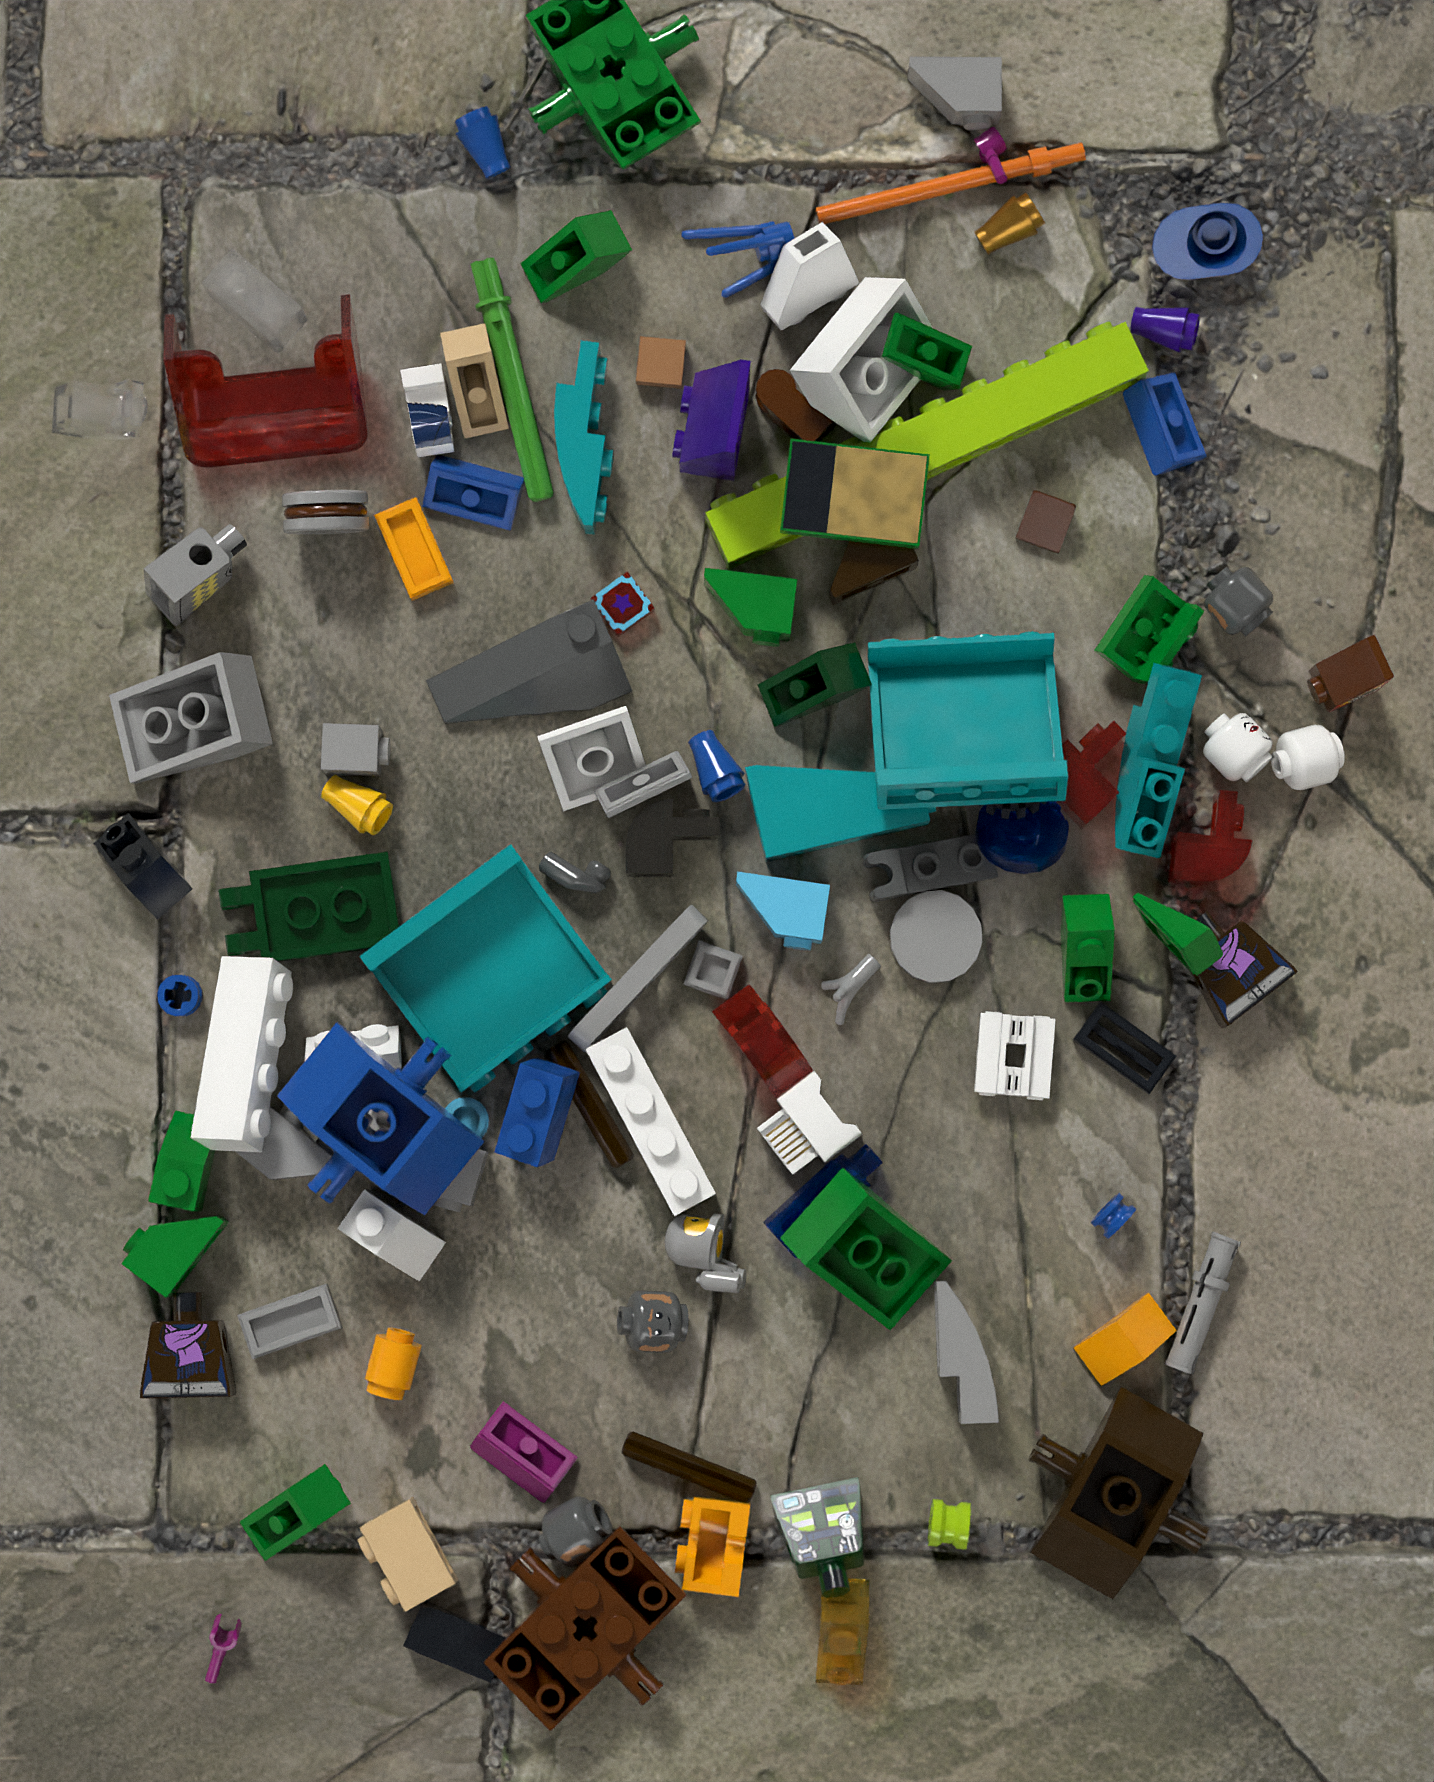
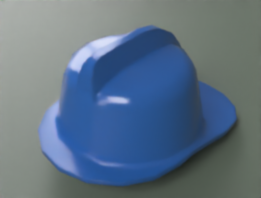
M1214 203L1191 206L1174 211L1161 221L1154 233L1152 251L1155 262L1163 272L1176 279L1191 280L1230 275L1243 271L1255 261L1261 251L1263 234L1260 222L1254 214L1239 204Z

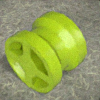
M932 1499L928 1527V1546L938 1547L942 1543H950L956 1549L966 1550L970 1529L971 1503L960 1502L956 1506L946 1505L943 1500Z

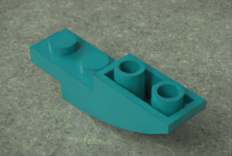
M581 340L575 385L556 383L554 405L555 438L564 485L574 513L584 532L595 535L596 522L604 523L607 511L608 495L600 494L602 477H611L614 450L606 449L605 435L590 433V429L599 430L602 403L594 402L596 384L605 385L608 358L600 357L599 342Z
M1153 663L1142 706L1133 705L1122 751L1116 796L1115 847L1120 850L1156 858L1161 857L1185 768L1177 766L1201 682L1202 675Z

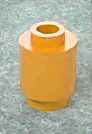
M388 1327L386 1334H376L365 1374V1379L369 1381L366 1389L367 1392L387 1399L403 1400L405 1390L411 1389L422 1347L420 1344L413 1342L414 1333Z

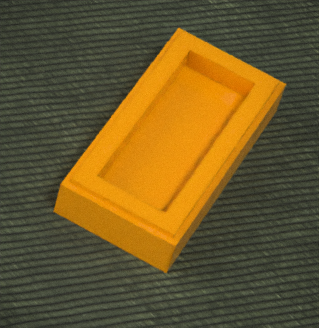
M417 497L374 515L411 601L454 583Z

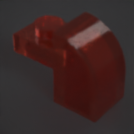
M1112 721L1105 729L1099 723L1096 724L1079 741V744L1084 748L1081 752L1068 739L1062 744L1063 759L1067 760L1066 801L1056 802L1081 829L1120 793L1094 767L1127 734L1115 721Z
M1218 790L1213 795L1210 835L1177 832L1172 837L1168 883L1195 886L1215 884L1230 876L1245 862L1252 846V840L1234 838V831L1241 832L1244 821V804H1237V791Z
M750 984L712 1011L775 1098L813 1071L781 1022Z

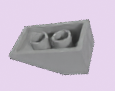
M219 652L109 695L129 781L132 784L234 759L273 744L253 659L249 655Z

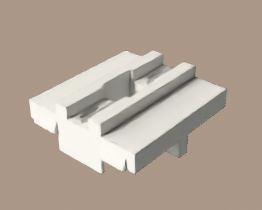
M989 1011L980 1013L974 1092L985 1096L1006 1095L1027 1097V1099L1031 1100L1049 1099L1055 1019H1050L1047 1016H1015ZM1013 1021H1015V1022H1014V1035H1012ZM1020 1022H1021V1035H1019ZM1006 1044L1024 1046L1022 1068L1005 1066ZM1010 1076V1085L1008 1089V1079ZM1017 1077V1086L1015 1090V1080Z

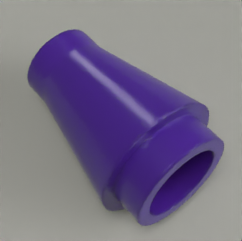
M1135 307L1130 332L1178 353H1181L1182 349L1193 351L1199 330L1200 314L1190 313V308Z

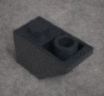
M129 813L119 822L110 825L103 835L93 843L123 884L157 920L193 889L175 865Z

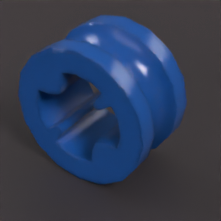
M172 975L160 984L157 997L160 1007L167 1014L188 1016L200 1007L203 993L200 984L194 978L186 975ZM179 982L187 985L184 989L185 991H191L190 1002H182L181 1009L174 1008L172 1005L176 1001L168 999L169 991L178 989Z
M1120 1193L1116 1194L1090 1222L1094 1227L1097 1225L1103 1227V1236L1107 1239L1116 1233L1136 1211L1133 1205L1126 1206L1123 1204V1196Z

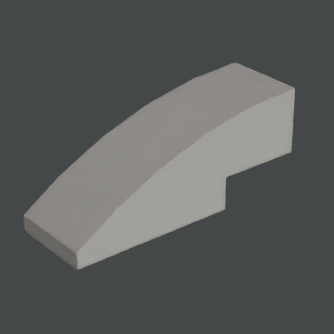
M934 1281L937 1375L940 1377L956 1376L958 1422L960 1424L999 1423L995 1386L989 1361L978 1332L963 1304L946 1281Z

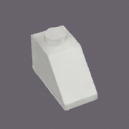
M366 1189L363 1190L337 1228L378 1257L418 1281L422 1279L446 1244L444 1240L372 1191Z

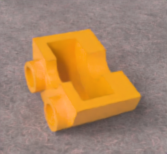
M695 1496L693 1500L684 1499L680 1527L690 1529L688 1545H678L675 1573L684 1574L682 1590L739 1597L750 1512L749 1503Z

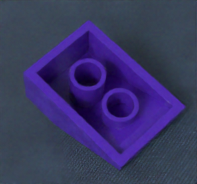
M741 359L696 372L693 386L684 385L680 413L688 414L685 431H676L672 457L680 459V472L734 481L750 393L751 361Z

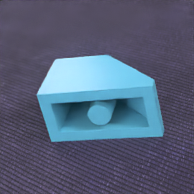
M737 872L736 886L774 937L784 939V947L811 950L812 943L821 944L830 885Z

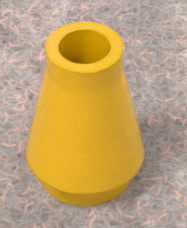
M333 775L328 780L321 793V798L330 803L361 834L368 832L371 835H376L387 823L393 810V804L386 800V794L344 780L338 775Z

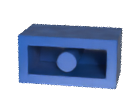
M538 1057L520 1063L495 1153L537 1168L554 1161L580 1072Z

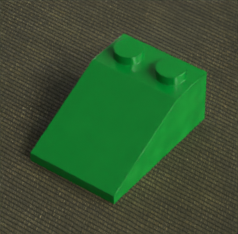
M844 1168L835 1175L780 1237L808 1269L889 1330L897 1324L952 1262L943 1251Z

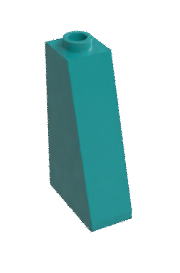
M761 765L745 767V776L765 862L926 826L930 822L929 813L936 812V807L878 810L875 772Z

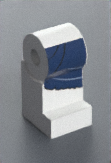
M442 364L400 370L417 457L455 452L451 429L453 424Z

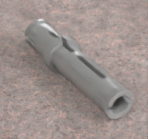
M1213 1231L1200 1270H1195L1192 1279L1196 1281L1168 1359L1165 1361V1365L1192 1375L1195 1372L1194 1369L1222 1291H1228L1230 1283L1226 1282L1238 1247L1241 1244L1240 1241Z

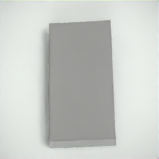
M328 1283L237 1315L252 1360L343 1328Z

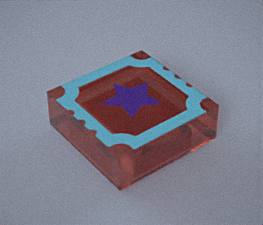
M628 571L590 598V600L594 599L600 614L617 637H620L655 611V607Z

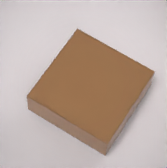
M640 336L636 385L682 389L686 340Z

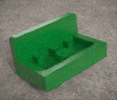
M1144 575L1094 651L1133 682L1148 685L1153 663L1173 666V659L1182 645L1188 642L1196 633L1198 621L1203 615L1204 610L1196 604L1183 601L1154 576Z

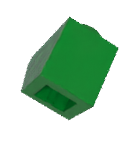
M1109 894L1062 895L1061 951L1064 1002L1111 1001L1115 928Z

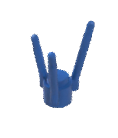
M774 221L760 225L684 230L681 233V237L683 239H709L753 236V238L723 243L706 249L707 255L713 256L755 248L759 262L768 261L767 265L723 289L721 292L722 297L728 298L773 273L783 245L795 239L788 221L774 224Z

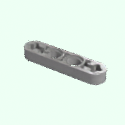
M690 905L568 1035V1038L585 1053V1049L594 1045L694 939L709 920L693 905Z

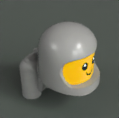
M714 1213L710 1219L690 1217L688 1214L675 1217L665 1233V1250L669 1258L677 1265L702 1269L703 1272L697 1274L696 1282L704 1290L739 1293L740 1288L743 1289L745 1287L747 1273L746 1269L737 1268V1264L722 1258L724 1214Z

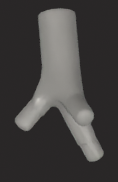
M870 954L863 958L845 976L821 983L823 990H837L833 995V1000L838 1002L835 1018L837 1025L844 1024L847 1009L857 991L881 968L878 961Z

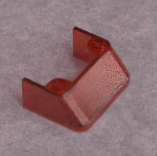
M350 294L341 295L342 333L325 336L317 342L314 348V367L225 376L222 362L214 353L202 349L182 351L174 314L165 315L163 360L184 455L189 462L198 467L212 468L355 451L365 444L368 436L360 350Z

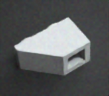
M823 222L783 245L761 302L763 311L780 330L800 323L811 312L828 302L840 299L848 290L860 284L841 241Z

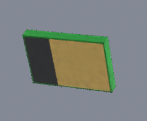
M791 439L780 533L919 549L930 454Z

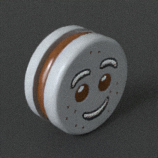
M314 490L285 493L282 495V507L286 508L284 516L287 520H283V531L286 534H340L369 530V517H365L367 515L365 505L368 504V493L362 490Z

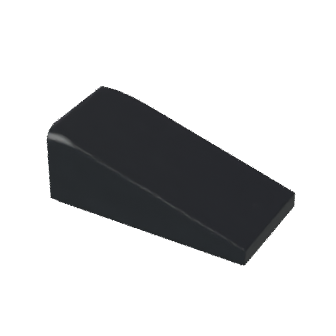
M425 1600L417 1613L403 1647L491 1683L495 1674L483 1662L506 1639V1636Z

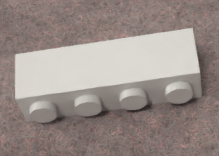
M222 956L191 1132L192 1139L210 1150L262 1152L264 1138L269 1134L271 1126L269 1114L271 1094L275 1091L278 1084V1070L276 1067L278 1052L286 1036L284 1023L286 1004L291 999L293 993L292 972L274 958Z
M626 1027L585 1049L673 1215L677 1216L716 1195L628 1028Z

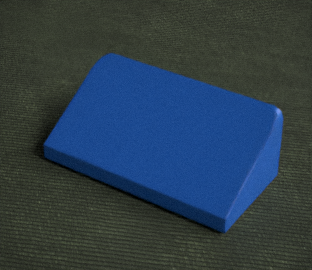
M1175 372L1140 380L1124 390L1123 398L1153 475H1161L1207 457Z
M437 455L430 466L422 507L511 531L524 486V478L443 455Z

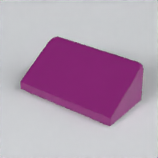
M504 1401L470 1445V1448L542 1503L547 1501L578 1459L576 1455Z

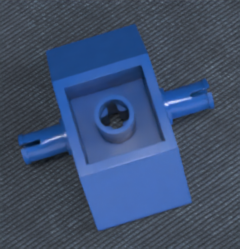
M336 1022L277 1095L293 1114L313 1134L330 1146L334 1152L314 1179L307 1184L314 1193H317L328 1179H331V1184L320 1196L326 1202L332 1204L337 1194L354 1173L358 1171L362 1172L390 1195L425 1215L485 1142L426 1094L427 1090L424 1087L444 1062L451 1057V1054L441 1047L434 1057L427 1061V1057L438 1045L430 1037H426L425 1042L403 1069L398 1067L395 1069L340 1023ZM373 1110L378 1113L384 1110L389 1115L387 1122L391 1125L390 1129L381 1127L377 1131L373 1130L369 1126L373 1121L372 1116L368 1114L369 1111Z

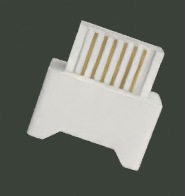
M815 1071L779 1097L776 1101L782 1109L757 1128L792 1175L817 1156L825 1164L863 1135L856 1125L842 1123L820 1094L821 1079Z

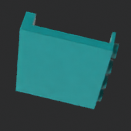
M1029 631L1019 635L993 636L990 634H979L963 638L934 636L924 640L904 641L890 638L880 642H868V676L872 683L869 686L878 810L1066 801L1068 770L1067 760L1063 759L1053 656L1054 633L1040 634Z
M511 844L359 956L423 1041L428 1036L438 1043L432 1053L435 1055L443 1047L451 1054V1057L442 1066L455 1082L460 1092H463L468 1087L474 1093L483 1088L496 1077L492 1071L493 1068L505 1059H508L511 1065L519 1061L534 1049L529 1041L543 1031L549 1037L558 1032L571 1021L567 1015L568 1012L580 1003H583L586 1009L594 1005L608 992L604 985L612 980Z

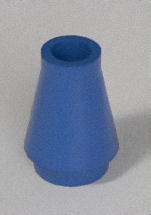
M488 106L469 112L455 121L459 130L455 135L482 169L486 179L495 177L511 168L507 160L497 115H491Z
M713 730L701 732L689 740L688 744L693 752L703 794L709 795L712 802H720L733 797L744 789L745 783L742 779L745 774L744 771L719 742Z

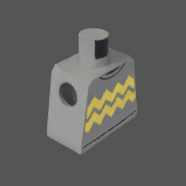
M228 524L214 537H211L204 528H197L144 568L145 593L172 624L177 627L232 578L231 558L247 546L245 539L231 524Z

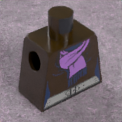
M1208 911L1196 919L1213 931L1223 951V956L1198 976L1191 973L1221 1028L1228 1027L1298 972L1289 961L1244 921L1237 922L1224 932Z
M202 1292L173 1293V1321H154L151 1323L141 1381L140 1399L231 1397L236 1395V1385L224 1321L202 1320Z

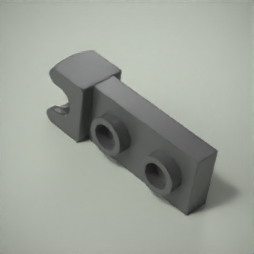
M989 831L903 848L872 852L864 855L862 858L864 867H879L884 869L888 875L886 885L878 886L870 892L869 898L872 902L992 880L998 877Z

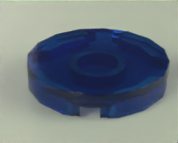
M1047 801L1045 805L1040 803L1039 811L1034 814L1026 808L1025 818L1017 819L1016 811H1010L1009 819L1001 818L1002 810L996 809L992 816L986 812V805L980 809L975 831L979 850L988 861L997 867L1020 874L1041 872L1056 864L1065 852L1069 824L1067 817L1065 820L1061 813V807L1055 801Z

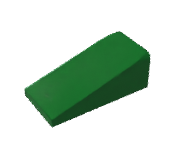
M894 313L881 357L943 391L958 390L963 380L972 345L905 315Z
M1140 893L1132 896L1133 903L1145 926L1193 975L1196 974L1198 976L1223 956V951L1213 931L1206 925Z

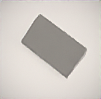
M674 751L596 789L594 792L606 817L610 818L691 779L692 775L679 752Z

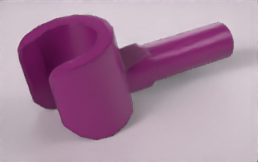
M990 127L975 137L974 142L979 148L981 161L990 166L996 182L1003 184L1007 181V176L998 155L1006 151L1007 147L997 129Z
M218 1614L215 1617L209 1636L210 1643L213 1646V1654L205 1677L206 1682L212 1684L217 1682L227 1650H231L237 1644L242 1627L240 1619L237 1620L233 1631H225L219 1626L222 1614Z

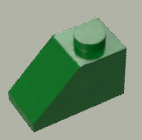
M612 210L575 217L520 264L539 301L545 303L604 274L630 253L632 248Z
M705 568L704 585L742 634L753 637L752 643L776 647L780 646V640L790 641L797 579Z
M180 1111L174 1112L158 1154L148 1202L202 1212L215 1150H210L191 1138L195 1114Z
M212 1216L151 1225L146 1231L139 1228L125 1244L123 1251L128 1255L121 1264L164 1297H173V1293L178 1291L229 1221L223 1216Z
M324 1464L239 1522L264 1561H266L350 1505L351 1502L344 1493L340 1482L332 1475L327 1465Z

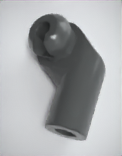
M553 852L547 853L539 865L541 873L563 887L590 893H598L606 888L605 882L611 877V870L596 860L590 861L584 872Z

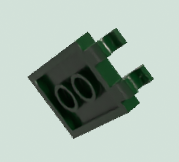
M388 851L249 871L251 885L218 889L222 911L254 905L257 931L225 935L228 956L260 951L261 958H274L278 962L368 950L399 927Z

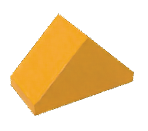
M1148 1292L1074 1346L1073 1349L1100 1386H1103L1144 1361L1177 1330Z

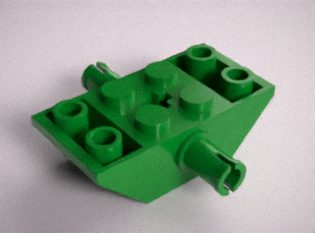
M549 0L525 15L552 71L562 87L561 91L528 109L535 124L538 123L539 126L537 128L543 135L577 113L578 116L583 118L603 150L624 170L701 123L697 113L667 68L665 59L693 42L699 41L694 26L688 25L690 20L685 14L653 35L644 32L625 0ZM611 71L621 72L622 78L615 80L611 75L606 77V74Z

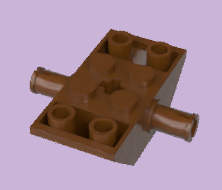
M621 1526L608 1536L566 1578L563 1575L559 1578L530 1547L521 1556V1559L534 1572H531L519 1558L509 1570L514 1572L539 1598L536 1601L538 1606L506 1637L483 1663L550 1732L606 1676L610 1678L614 1675L639 1701L638 1703L643 1706L651 1699V1694L639 1681L654 1695L663 1686V1683L633 1655L636 1652L634 1648L687 1594ZM580 1616L582 1619L587 1620L591 1616L597 1620L594 1626L596 1634L594 1636H590L587 1633L583 1636L579 1635L576 1632L578 1623L575 1618Z

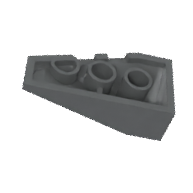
M594 599L556 615L426 680L445 724L530 714L531 716L544 715L552 712L573 710L574 712L587 711L632 692L617 651Z

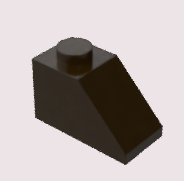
M849 541L830 589L829 598L832 605L917 569L919 559L914 548Z

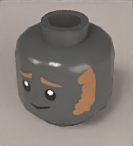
M1226 567L1206 584L1212 592L1206 597L1204 607L1229 635L1241 632L1246 637L1273 613L1269 608L1273 602L1272 592L1248 567L1240 568L1234 573Z
M636 1291L631 1294L627 1306H620L618 1309L617 1331L619 1335H625L628 1346L635 1352L668 1353L676 1349L679 1341L683 1342L687 1337L688 1309L686 1304H680L678 1297L673 1292Z
M581 1496L573 1497L544 1515L542 1519L543 1533L539 1535V1542L549 1559H557L567 1567L578 1566L612 1533L611 1521L605 1509L596 1500L589 1501Z

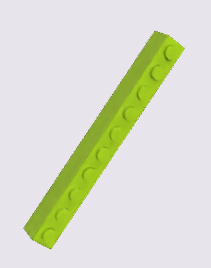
M1105 322L1089 330L1086 333L1088 339L1072 346L1069 341H1063L1047 349L1044 352L1046 356L1044 359L1033 364H1029L1027 359L1019 361L1002 371L1004 377L989 384L985 378L980 379L961 389L962 396L946 403L944 397L925 404L919 409L921 414L912 419L904 421L903 417L900 416L887 421L879 431V434L870 443L863 442L855 436L840 444L930 454L928 480L1124 391L1140 380L1145 379L1149 370L1126 322L1114 327L1111 322ZM777 474L768 475L752 484L753 491L738 498L735 493L724 495L710 504L712 510L705 512V521L728 570L803 537L801 535L780 533L786 476L779 479Z

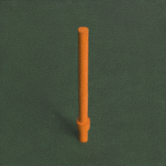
M1080 142L1048 151L1046 147L1028 150L1027 156L1003 161L1001 164L1007 179L1028 174L1035 178L1051 174L1052 168L1086 160L1083 143ZM987 165L816 207L815 210L818 223L829 224L995 183L996 180L990 166Z

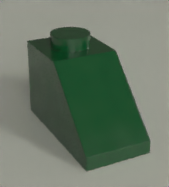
M855 642L820 650L757 684L774 727L781 726L841 702L872 685Z

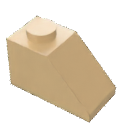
M483 323L440 333L464 439L509 429L486 324Z

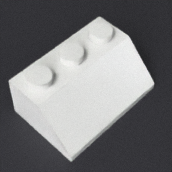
M865 277L790 369L791 374L809 404L863 442L870 443L920 381L916 376L881 357L894 313H900L933 328L906 279Z

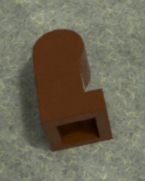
M781 369L768 370L757 381V405L790 438L821 442L837 425V423L809 404L806 397L796 389L795 380L788 372Z

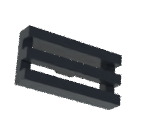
M1101 1001L1072 1039L1147 1094L1152 1092L1177 1057ZM1103 1016L1159 1056L1162 1061L1158 1066L1097 1023L1099 1019ZM1091 1031L1152 1075L1146 1080L1087 1037Z

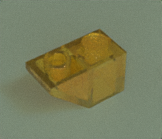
M848 1578L850 1591L839 1597L826 1598L822 1596L821 1592L815 1683H832L839 1686L847 1684L863 1685L869 1628V1580Z

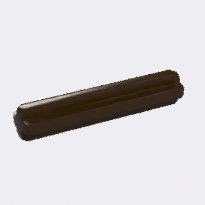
M561 1041L550 1047L546 1051V1056L550 1062L580 1072L572 1100L611 1166L619 1168L631 1161L634 1157L631 1148L569 1043Z
M629 1432L622 1447V1454L628 1458L742 1503H749L752 1500L757 1487L756 1480L636 1432Z

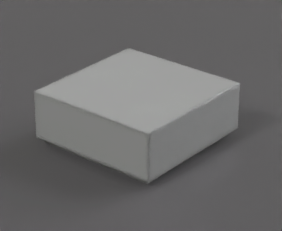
M699 940L683 985L728 1000L743 956Z

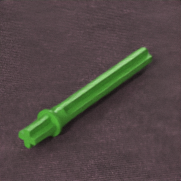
M486 258L483 261L471 263L480 300L475 307L477 312H482L483 320L486 324L528 497L532 502L542 501L552 497L554 492L511 323L512 319L508 305L512 303L510 296L504 295L496 260L494 258Z

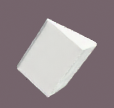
M626 706L537 736L563 811L598 800L594 792L596 789L646 765Z

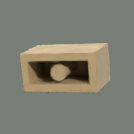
M414 1497L407 1499L360 1527L364 1536L358 1538L359 1545L370 1564L378 1561L386 1576L380 1582L393 1606L400 1603L406 1612L458 1581V1577Z

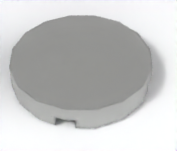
M943 890L924 891L908 899L896 912L889 931L890 948L899 966L912 978L927 983L949 982L965 974L977 960L982 945L981 923L973 907L960 896Z

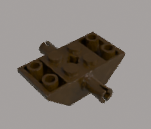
M1120 1386L1084 1452L1078 1455L1049 1439L1047 1435L1042 1434L1036 1445L1052 1453V1457H1048L1033 1448L1028 1461L1034 1462L1064 1479L1065 1488L1033 1544L1030 1553L1111 1599L1115 1598L1144 1558L1154 1537L1159 1533L1190 1550L1192 1554H1196L1202 1544L1186 1535V1531H1190L1205 1540L1209 1527L1203 1526L1173 1509V1503L1188 1477L1204 1433ZM1121 1482H1126L1124 1490L1130 1495L1127 1502L1118 1500L1114 1506L1110 1505L1112 1497L1108 1492L1111 1486L1118 1487Z

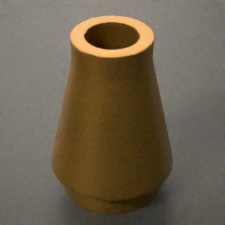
M1025 192L1018 198L1013 195L974 233L989 255L997 249L1038 234L1036 229L1044 225L1045 221Z

